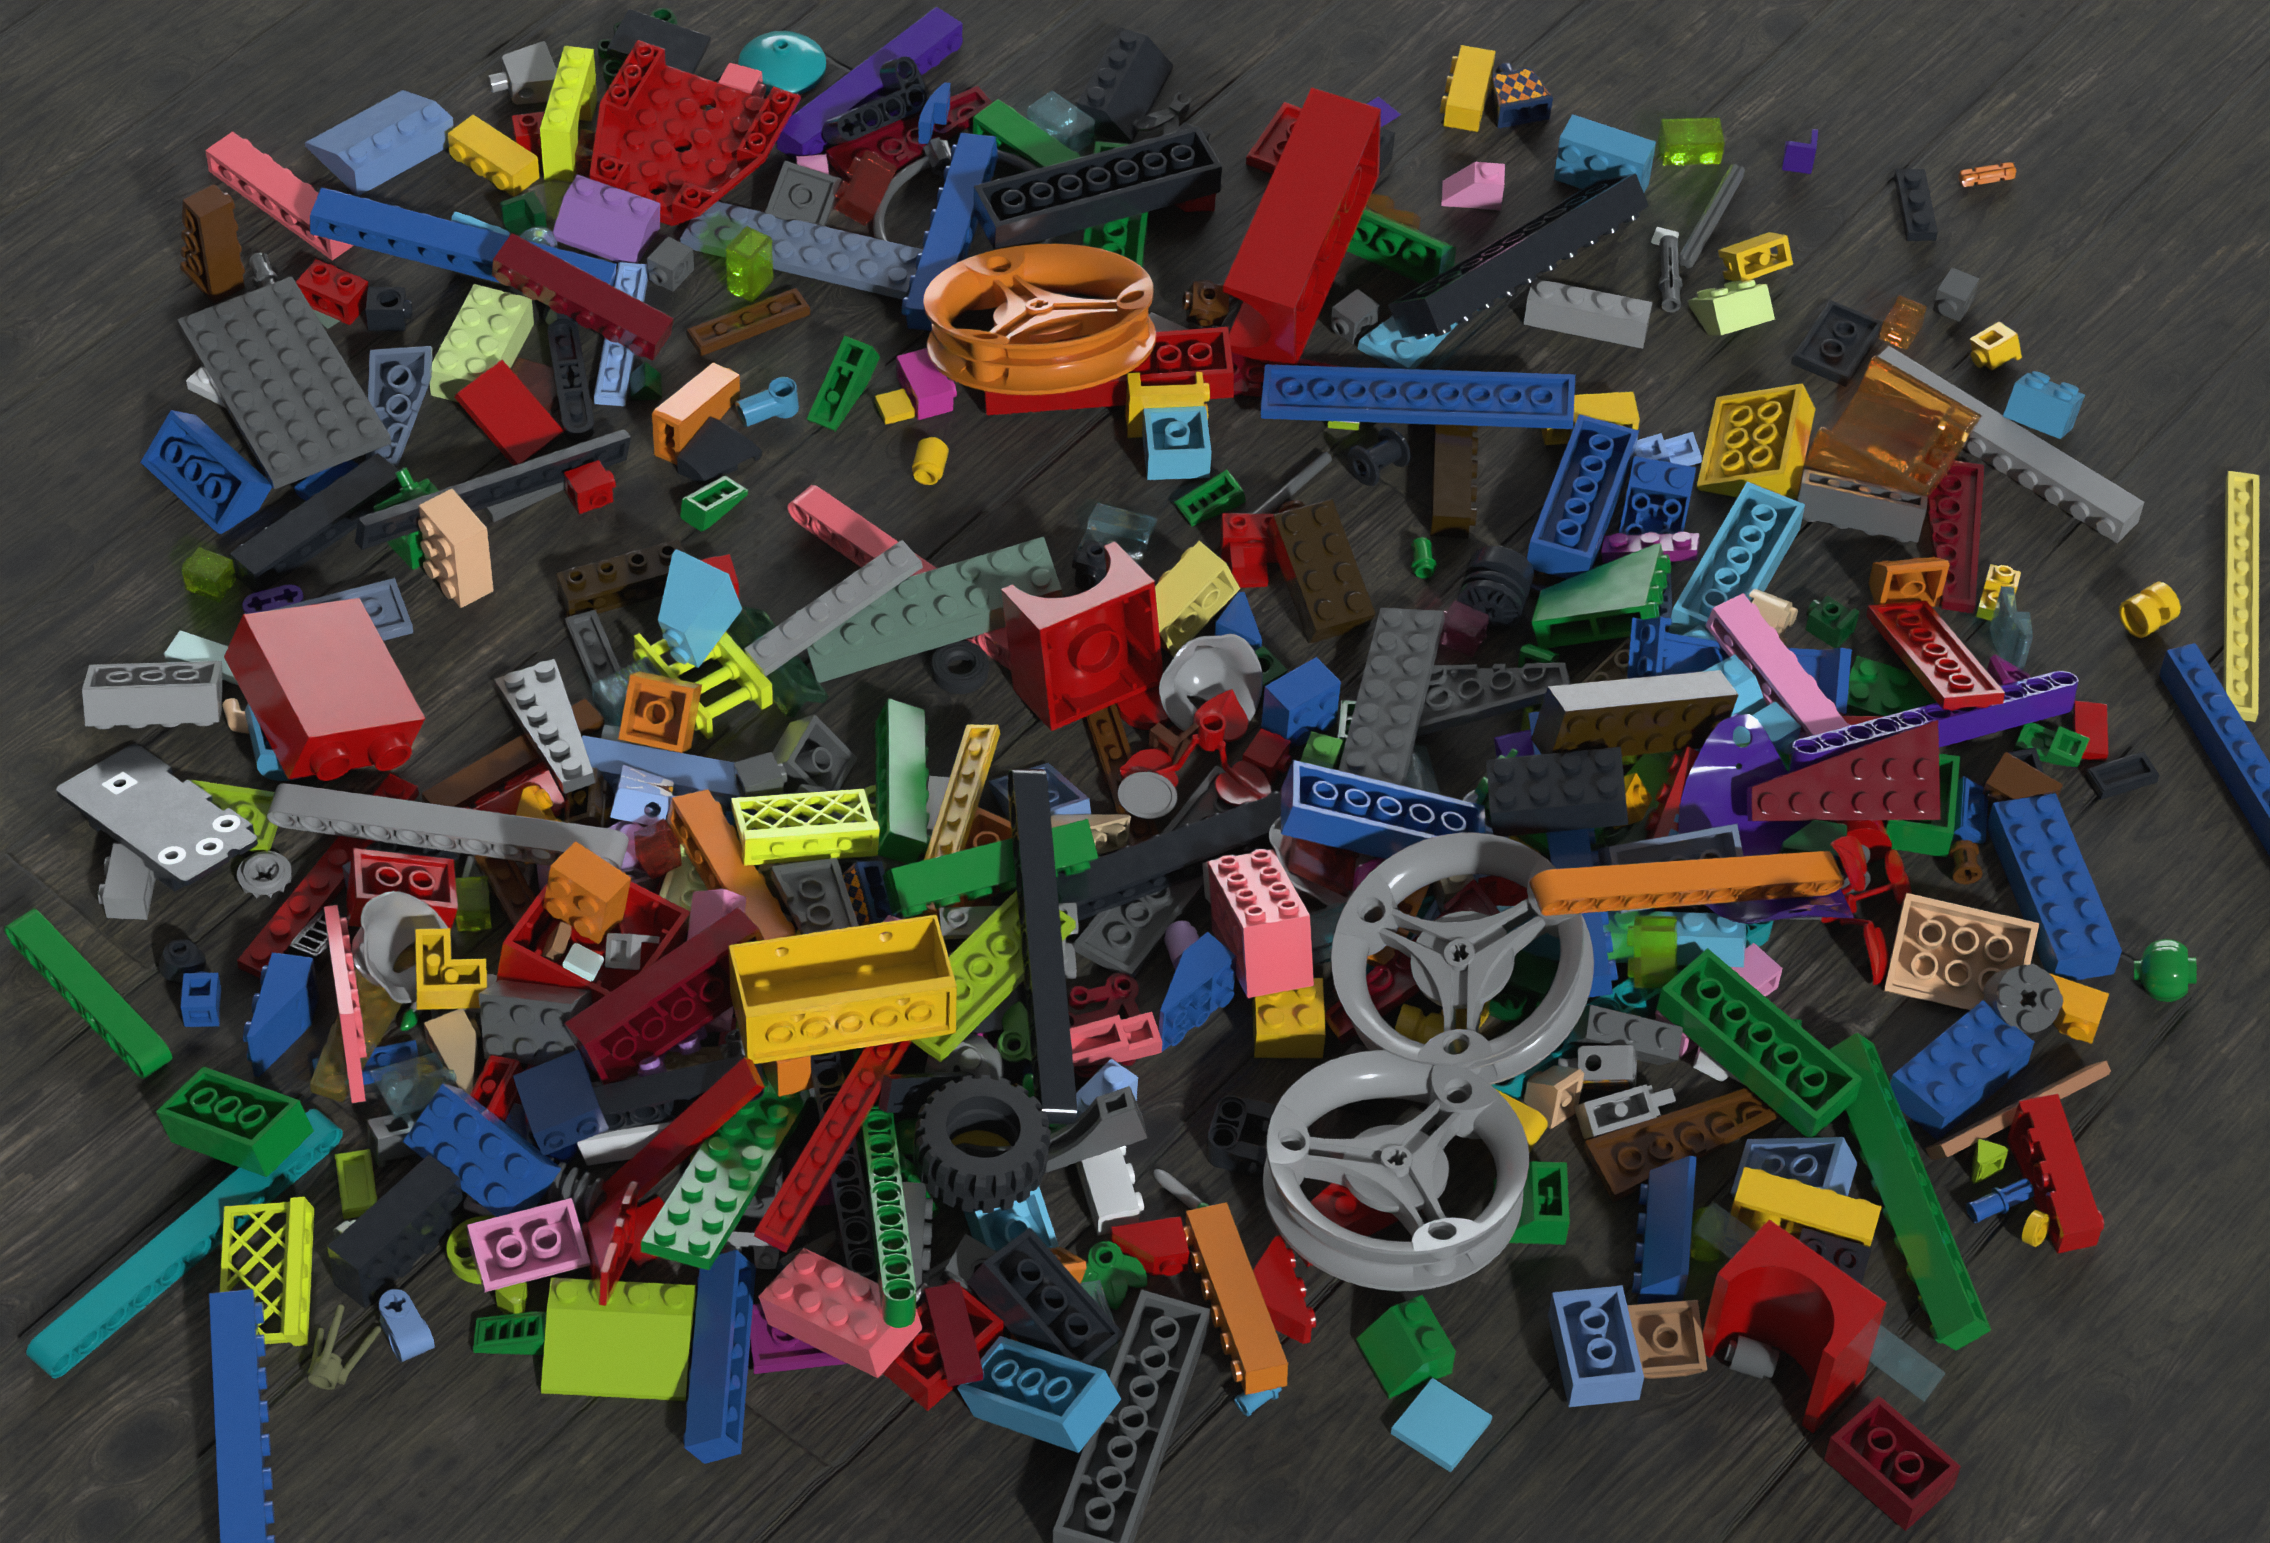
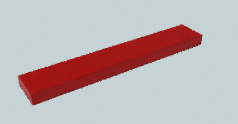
M744 1057L611 1176L603 1185V1190L607 1193L606 1201L631 1181L639 1182V1200L699 1147L705 1139H708L764 1089L765 1086L753 1060Z

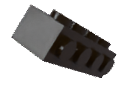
M679 539L556 573L558 595L567 616L596 610L597 614L663 596L672 554L676 549L684 552Z

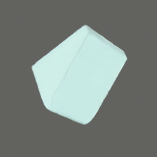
M574 943L562 965L563 968L591 982L597 975L604 958L588 948Z

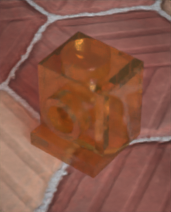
M1899 295L1895 305L1883 321L1880 339L1907 350L1922 328L1927 306Z

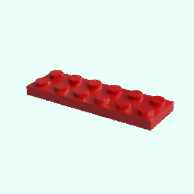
M1927 601L1868 605L1866 617L1942 709L1954 711L1963 707L1987 708L1990 705L2003 704L2005 692Z

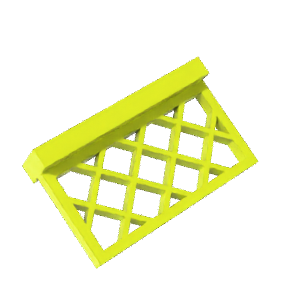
M864 789L731 798V808L742 845L744 866L830 858L878 856L880 829L878 822L873 821ZM854 801L859 803L854 809L842 804ZM820 804L824 808L818 811L810 807V805ZM786 806L792 810L786 814L776 808ZM754 809L759 812L752 816L742 810ZM835 811L844 815L841 820H837L829 815ZM799 814H803L812 819L805 823L796 817ZM769 816L778 820V822L771 825L762 820Z
M305 1197L290 1198V1202L224 1206L220 1292H229L242 1280L248 1287L254 1290L255 1298L259 1296L268 1305L264 1310V1321L273 1312L281 1318L280 1333L265 1334L259 1328L261 1324H258V1335L264 1334L265 1344L291 1343L293 1346L308 1345L314 1207ZM275 1213H286V1224L274 1234L265 1223ZM257 1214H262L259 1218L255 1216ZM249 1215L255 1222L239 1236L233 1230L234 1216ZM262 1227L272 1238L258 1252H255L246 1242ZM284 1236H285V1244L281 1241V1239H282ZM278 1243L285 1249L284 1258L272 1268L263 1257ZM244 1246L254 1256L238 1271L232 1265V1255ZM260 1261L270 1272L254 1287L244 1276ZM231 1270L235 1273V1275L232 1278ZM284 1270L282 1278L279 1274ZM277 1278L283 1283V1292L271 1303L261 1292ZM281 1304H282V1312H280V1311L277 1309Z

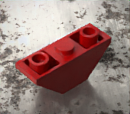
M1281 1235L1276 1236L1257 1263L1253 1273L1275 1330L1302 1344L1310 1343L1312 1328L1316 1327L1314 1310L1311 1306L1307 1307L1304 1301L1306 1297L1305 1285L1302 1277H1296L1294 1272L1296 1261L1292 1248H1286Z

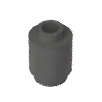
M1738 1335L1736 1341L1729 1340L1724 1360L1730 1362V1370L1760 1379L1763 1376L1772 1378L1778 1361L1779 1350L1772 1349L1771 1344Z

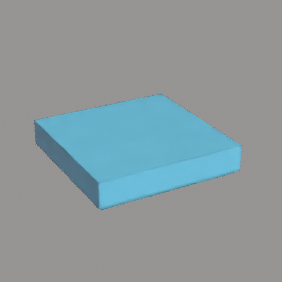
M1432 1378L1393 1425L1391 1434L1444 1469L1452 1472L1491 1423L1492 1415Z

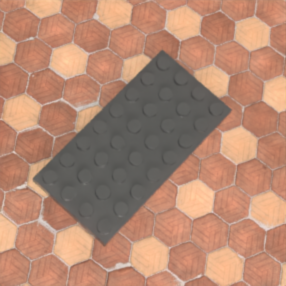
M292 276L177 319L180 331L274 489L391 444L390 434Z

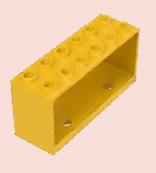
M937 915L729 945L731 998L745 1056L753 1060L754 1064L956 1033L957 985Z

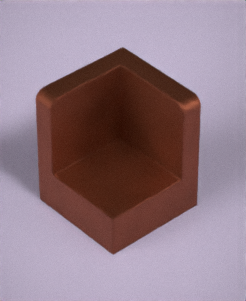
M1158 722L1150 729L1149 749L1164 751L1172 758V765H1174L1190 744L1192 735L1198 734L1199 726L1194 723L1187 730L1182 731L1176 725L1167 729Z

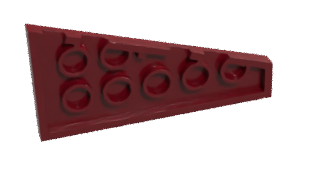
M1938 720L1927 722L1888 738L1869 743L1830 759L1748 787V821L1940 820Z

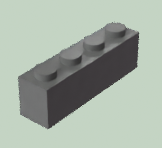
M1804 469L1796 501L1805 504L1802 517L1805 521L1826 522L1840 529L1849 527L1862 530L1868 535L1881 534L1893 537L1900 542H1918L1927 509L1928 496Z

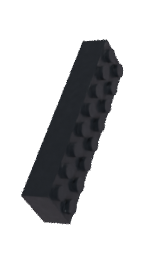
M1197 126L975 185L974 213L994 250L1021 246L1219 193L1221 191L1222 165L1200 127Z

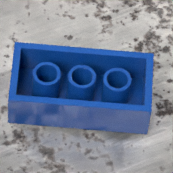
M1982 1000L1894 1073L1890 1084L1901 1111L1938 1141L2028 1065L2035 1042L2016 1026L2011 1027L1999 1018L1993 1008Z
M443 1083L403 1140L407 1146L425 1159L430 1155L460 1178L461 1189L496 1217L536 1207L562 1169L546 1155H542L541 1151L463 1089Z

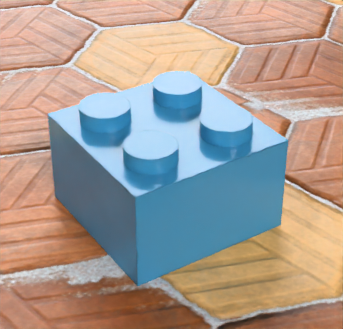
M2033 371L2032 374H2025L2015 383L2003 417L2061 439L2072 430L2085 395L2079 393V388L2064 382L2058 385L2049 381L2050 377L2046 374Z

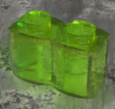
M1635 916L1634 926H1628L1627 946H1634V957H1628V977H1634L1635 988H1663L1677 975L1678 971L1677 917Z

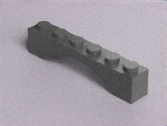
M1130 1086L1096 1097L1087 1110L1076 1118L1074 1124H1068L1059 1131L1050 1134L1048 1162L1045 1173L1147 1139L1143 1116ZM969 1143L955 1145L960 1151L980 1158L996 1157L1012 1148L1011 1145L1000 1147L979 1146Z

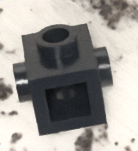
M1086 539L1082 550H1076L1072 560V568L1076 569L1075 587L1090 590L1107 575L1104 552L1106 543Z

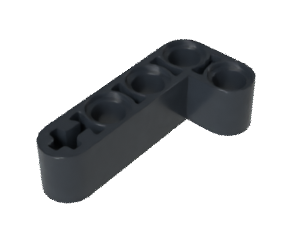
M904 56L882 64L880 78L886 95L827 120L822 128L824 139L831 145L846 143L923 110L929 97L914 60ZM846 125L848 130L842 131L841 127Z

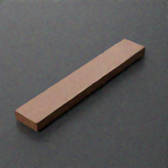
M2107 1061L2090 1064L2019 1101L2056 1093L2062 1099L2109 1075L2111 1070ZM2019 1101L1927 1147L1926 1151L1930 1159L1936 1160L1949 1157L1978 1142V1139H1984L2011 1125Z

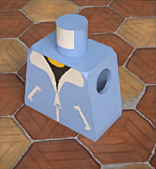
M623 765L610 817L663 827L666 815L669 813L672 797H677L672 795L674 782Z

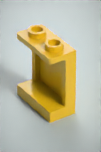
M1140 372L1127 373L1125 406L1127 437H1142L1144 408L1206 406L1208 420V406L1204 402L1210 400L1209 383H1203L1202 372L1195 373L1194 385L1141 386Z

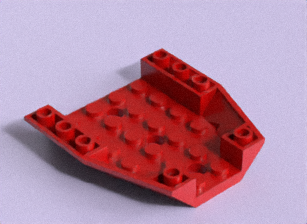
M637 40L600 101L590 179L660 203L661 223L675 226L699 217L765 162L801 100V96L773 86L766 99L667 66L665 65V49ZM704 105H711L714 107L713 109H710L708 111L700 109ZM679 147H687L690 149L683 153L676 151V149ZM654 189H662L665 191V193L654 195L651 193V191Z

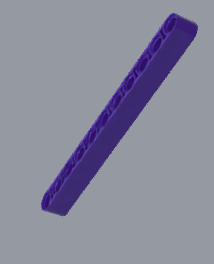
M2055 671L2000 686L2005 692L2003 704L1990 705L1987 708L1963 707L1951 711L1942 709L1938 703L1798 739L1794 741L1792 746L1789 773L1933 720H1938L1939 747L2069 713L2074 708L2079 680L2076 675L2070 672Z

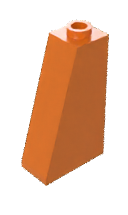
M712 363L657 407L652 413L654 455L677 465V456L711 416L720 421L740 396V374L729 368Z

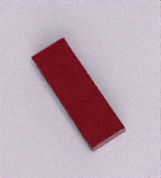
M960 1282L925 1288L924 1296L947 1386L983 1380L984 1373Z

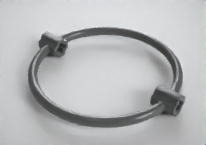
M939 137L929 140V143L923 147L925 157L906 166L884 187L877 199L873 213L872 228L874 238L888 241L884 227L885 213L893 195L906 181L928 168L931 169L933 175H938L940 178L944 177L946 166L951 165L952 149L947 141L941 140ZM997 149V162L1008 164L1023 172L1039 169V167L1020 156ZM1060 236L1046 239L1043 244H1057Z

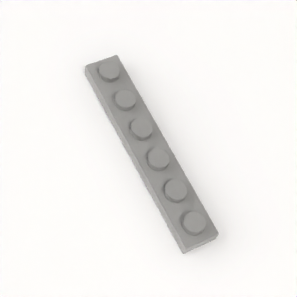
M903 540L899 541L745 648L746 655L766 677L923 568L921 560Z

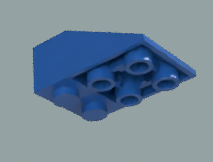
M1634 456L1619 533L1643 535L1649 532L1657 534L1684 532L1696 467Z
M1209 932L1183 951L1160 1009L1159 1033L1162 1039V1052L1170 1045H1177L1194 1026L1199 1027L1204 1024L1213 1011L1228 1005L1234 996L1237 956Z
M272 952L269 965H264L260 977L262 988L260 994L255 993L253 997V1018L251 1022H246L243 1033L244 1042H248L247 1061L252 1062L255 1077H260L312 1025L319 1001V992L314 961L311 957Z

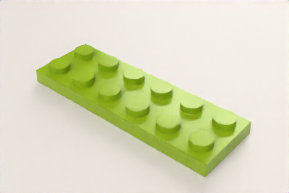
M1017 891L949 956L957 985L956 1033L912 1040L914 1044L939 1062H942L1024 980ZM1059 909L1063 941L1076 928V921Z

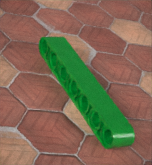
M31 909L4 927L9 941L139 1078L144 1079L172 1060V1054L162 1038L37 909Z

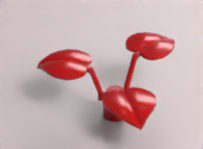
M1233 689L1211 698L1196 711L1193 724L1196 723L1199 726L1198 734L1192 735L1190 744L1176 764L1172 765V758L1164 751L1145 749L1131 756L1126 764L1119 768V773L1123 779L1138 772H1153L1167 778L1176 788L1178 777L1175 771L1181 769L1196 744H1199L1206 751L1219 750L1222 768L1225 773L1217 777L1215 788L1218 796L1224 802L1233 806H1239L1245 802L1262 799L1271 793V788L1265 774L1256 765L1247 761H1239L1232 768L1228 765L1225 742L1235 741L1243 737L1248 728V718L1239 704Z
M1853 836L1840 837L1830 843L1840 856L1850 884L1842 888L1841 891L1852 914L1857 911L1856 901L1893 889L1897 903L1902 905L1905 894H1912L1911 884L1905 872L1903 861L1896 850H1889L1885 855V868L1890 883L1856 895L1847 894L1853 889L1857 892L1865 889L1866 878L1864 875L1867 871V863L1864 851L1859 840ZM1822 917L1821 921L1823 923L1840 920L1841 926L1846 924L1864 926V938L1872 967L1873 985L1879 984L1888 972L1890 964V954L1882 930L1879 927L1874 928V924L1870 920Z

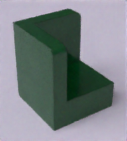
M534 191L500 203L501 222L510 235L513 233L523 239H527L547 232L545 209Z

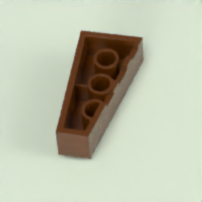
M215 184L183 200L182 223L186 229L182 231L181 238L186 243V246L181 248V256L186 258V260L180 263V269L213 304L245 288L243 279L245 269L240 259L242 248L237 240L236 233L239 228L233 214L235 204L232 197L227 192L223 193Z

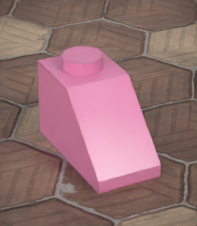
M1474 162L1443 180L1441 206L1501 210L1505 164Z

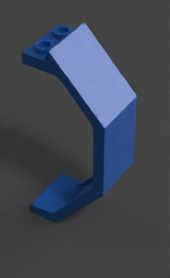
M1656 617L1645 620L1632 618L1627 679L1703 672L1729 658V655L1717 641L1666 632V626L1672 625L1671 618ZM1788 648V650L1796 655L1798 662L1807 674L1815 679L1817 686L1827 699H1830L1835 704L1840 715L1846 714L1852 649L1815 650Z

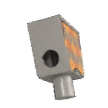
M1633 1045L1579 1046L1578 1057H1559L1558 1066L1577 1068L1583 1071V1090L1622 1092L1636 1087L1637 1057ZM1593 1065L1601 1066L1596 1071H1589V1068Z

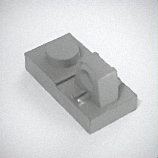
M732 1232L721 1250V1254L733 1250H738L742 1254V1248L751 1249L753 1247L756 1268L767 1270L777 1269V1262L781 1253L780 1249L754 1237L755 1233Z

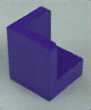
M1812 129L1809 144L1793 141L1785 142L1782 170L1812 173L1817 149L1818 129Z

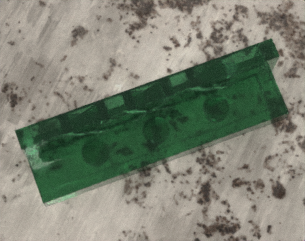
M741 606V612L726 632L746 654V647L774 629L776 625L764 610ZM798 654L766 676L772 683L773 700L785 716L794 717L806 701L825 703L829 697Z

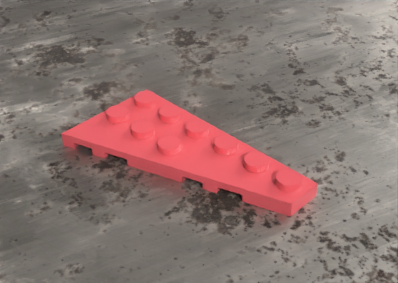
M338 905L324 907L351 1102H363L366 1099L360 1058L367 1057L347 918H339Z

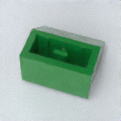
M1529 1162L1527 1179L1523 1188L1521 1216L1516 1231L1509 1243L1565 1245L1570 1223L1567 1162ZM1497 1178L1493 1180V1195L1495 1193Z

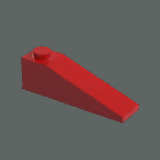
M541 762L504 782L506 785L504 791L500 793L499 791L488 792L479 797V800L475 802L476 807L472 809L516 816L523 789L539 785L540 789L546 790L553 804L550 808L555 818L563 813L562 808L565 807L566 802L544 762Z
M631 1181L596 1208L589 1222H584L582 1226V1234L591 1265L588 1267L599 1305H607L634 1250L639 1182Z

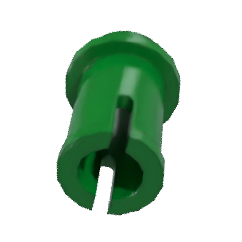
M1423 537L1417 538L1411 543L1414 559L1411 568L1417 577L1426 579L1434 574L1437 565L1436 561L1432 558L1431 541Z

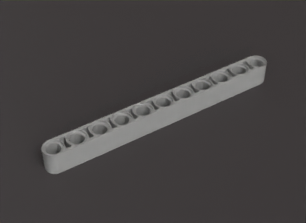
M279 784L276 787L267 813V818L271 823L288 829L550 866L576 841L621 870L629 839L624 833L614 829L294 784Z

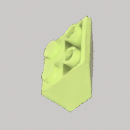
M1755 280L1729 282L1724 284L1725 288L1717 290L1715 288L1705 289L1697 292V298L1688 300L1689 307L1708 335H1724L1775 320L1767 284H1755Z

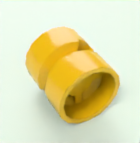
M2156 582L2142 590L2139 594L2122 602L2119 607V615L2129 633L2135 637L2143 638L2159 629L2160 626L2177 618L2180 614L2181 606L2176 593L2170 586L2163 582Z
M1404 1003L1395 1026V1031L1411 1040L1426 1044L1430 1039L1444 1032V1015L1431 1012L1426 1017L1418 1007Z

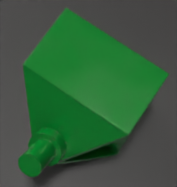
M407 467L395 472L402 486L401 492L374 506V513L438 492L439 490L428 478L420 482L413 481ZM421 530L387 541L388 545L412 570L422 566L423 562H425V553L421 547V541H423Z

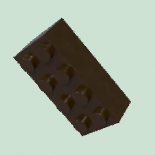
M1333 499L1274 514L1266 530L1308 643L1311 644L1368 628L1375 616V611Z

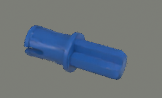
M2023 1178L2001 1189L1995 1187L1991 1190L1990 1194L1966 1203L1967 1214L1973 1223H1978L1999 1212L2005 1214L2009 1212L2010 1207L2034 1196V1187L2027 1178Z

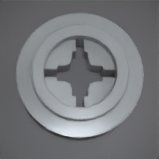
M272 851L257 852L245 858L239 865L237 870L238 884L242 886L244 893H253L256 898L260 895H268L271 898L273 893L277 891L284 892L285 885L291 883L292 870L289 861L281 854ZM258 872L263 873L265 875L270 873L272 880H268L267 878H261L259 880Z

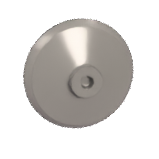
M1138 772L1129 775L1121 782L1118 788V798L1121 805L1134 816L1154 819L1166 815L1174 808L1177 801V792L1173 784L1164 776L1153 772Z

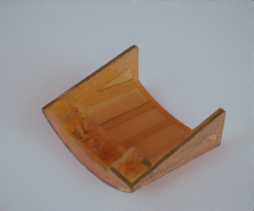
M1874 355L1870 360L1856 394L1831 431L1825 427H1821L1818 430L1804 465L1927 497L1945 477L1979 423L1982 415Z

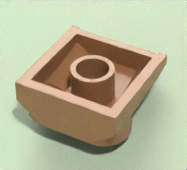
M1698 1300L1627 1305L1644 1378L1680 1377L1707 1371Z

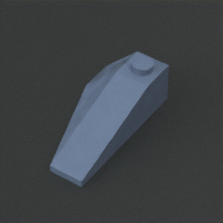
M431 346L370 350L368 400L390 434L391 444L367 453L366 460L379 453L393 466L399 465L432 377Z

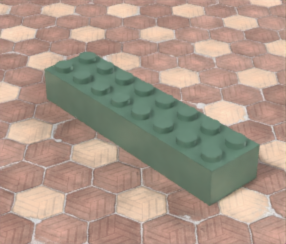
M1040 537L908 577L807 647L817 683L1006 627L1001 589L1012 584L1019 590L1033 596L1063 598L1062 589L1045 538Z

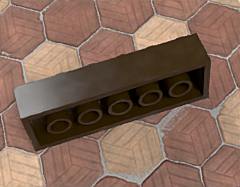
M1721 670L1548 686L1531 740L1541 754L1621 747L1622 756L1680 751L1686 747L1700 749L1717 724L1731 717L1739 694Z

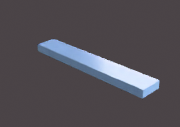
M619 262L614 287L644 302L648 282L647 264ZM606 338L604 339L596 382L594 404L625 406L635 354L629 348L618 342H611Z

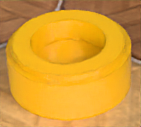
M2034 1210L2030 1214L2022 1232V1241L2024 1243L2037 1247L2044 1241L2050 1227L2049 1215L2039 1210Z

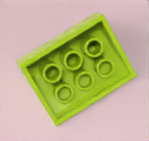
M551 1278L546 1314L541 1393L686 1401L695 1325V1285L618 1281L607 1305L603 1306L598 1303L592 1280Z

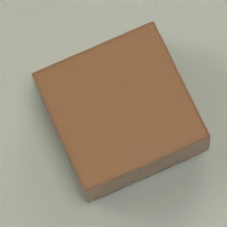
M561 921L547 937L541 956L556 963L565 952L572 926Z

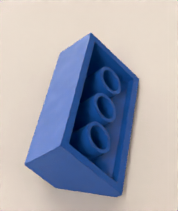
M171 410L140 462L218 534H223L256 513L272 488L271 483L208 425L198 416Z
M1687 1156L1650 1170L1647 1184L1641 1183L1638 1204L1645 1205L1644 1213H1638L1636 1234H1642V1243L1636 1242L1634 1263L1640 1264V1272H1634L1632 1281V1293L1638 1294L1637 1305L1683 1300L1689 1272L1696 1156Z

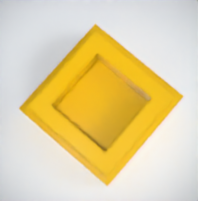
M904 388L875 396V404L885 425L915 417V410Z

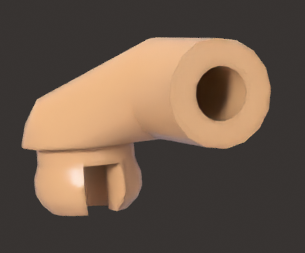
M235 698L225 700L222 706L229 728L235 732L249 734L245 711H241L238 700Z

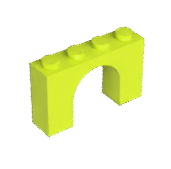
M564 46L540 127L544 180L572 184L576 177L580 163L579 120L592 121L597 104L594 49Z

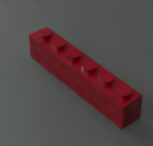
M511 233L493 259L492 276L501 284L510 285L518 289L526 297L548 305L558 314L567 315L576 320L582 327L591 328L601 333L611 342H618L629 348L639 357H646L653 361L671 335L672 317Z

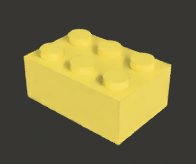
M1200 541L1194 547L1188 548L1182 554L1180 561L1171 570L1163 573L1158 584L1155 586L1160 644L1173 657L1240 590L1226 562Z

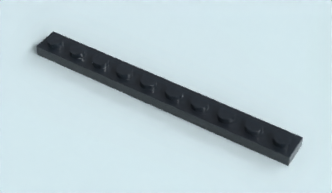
M624 429L606 434L602 437L502 469L486 476L475 478L471 481L448 487L372 514H367L358 518L355 543L361 550L420 531L418 520H420L419 505L450 489L457 493L472 512H476L564 482V472L599 460L605 468L626 461L631 436Z

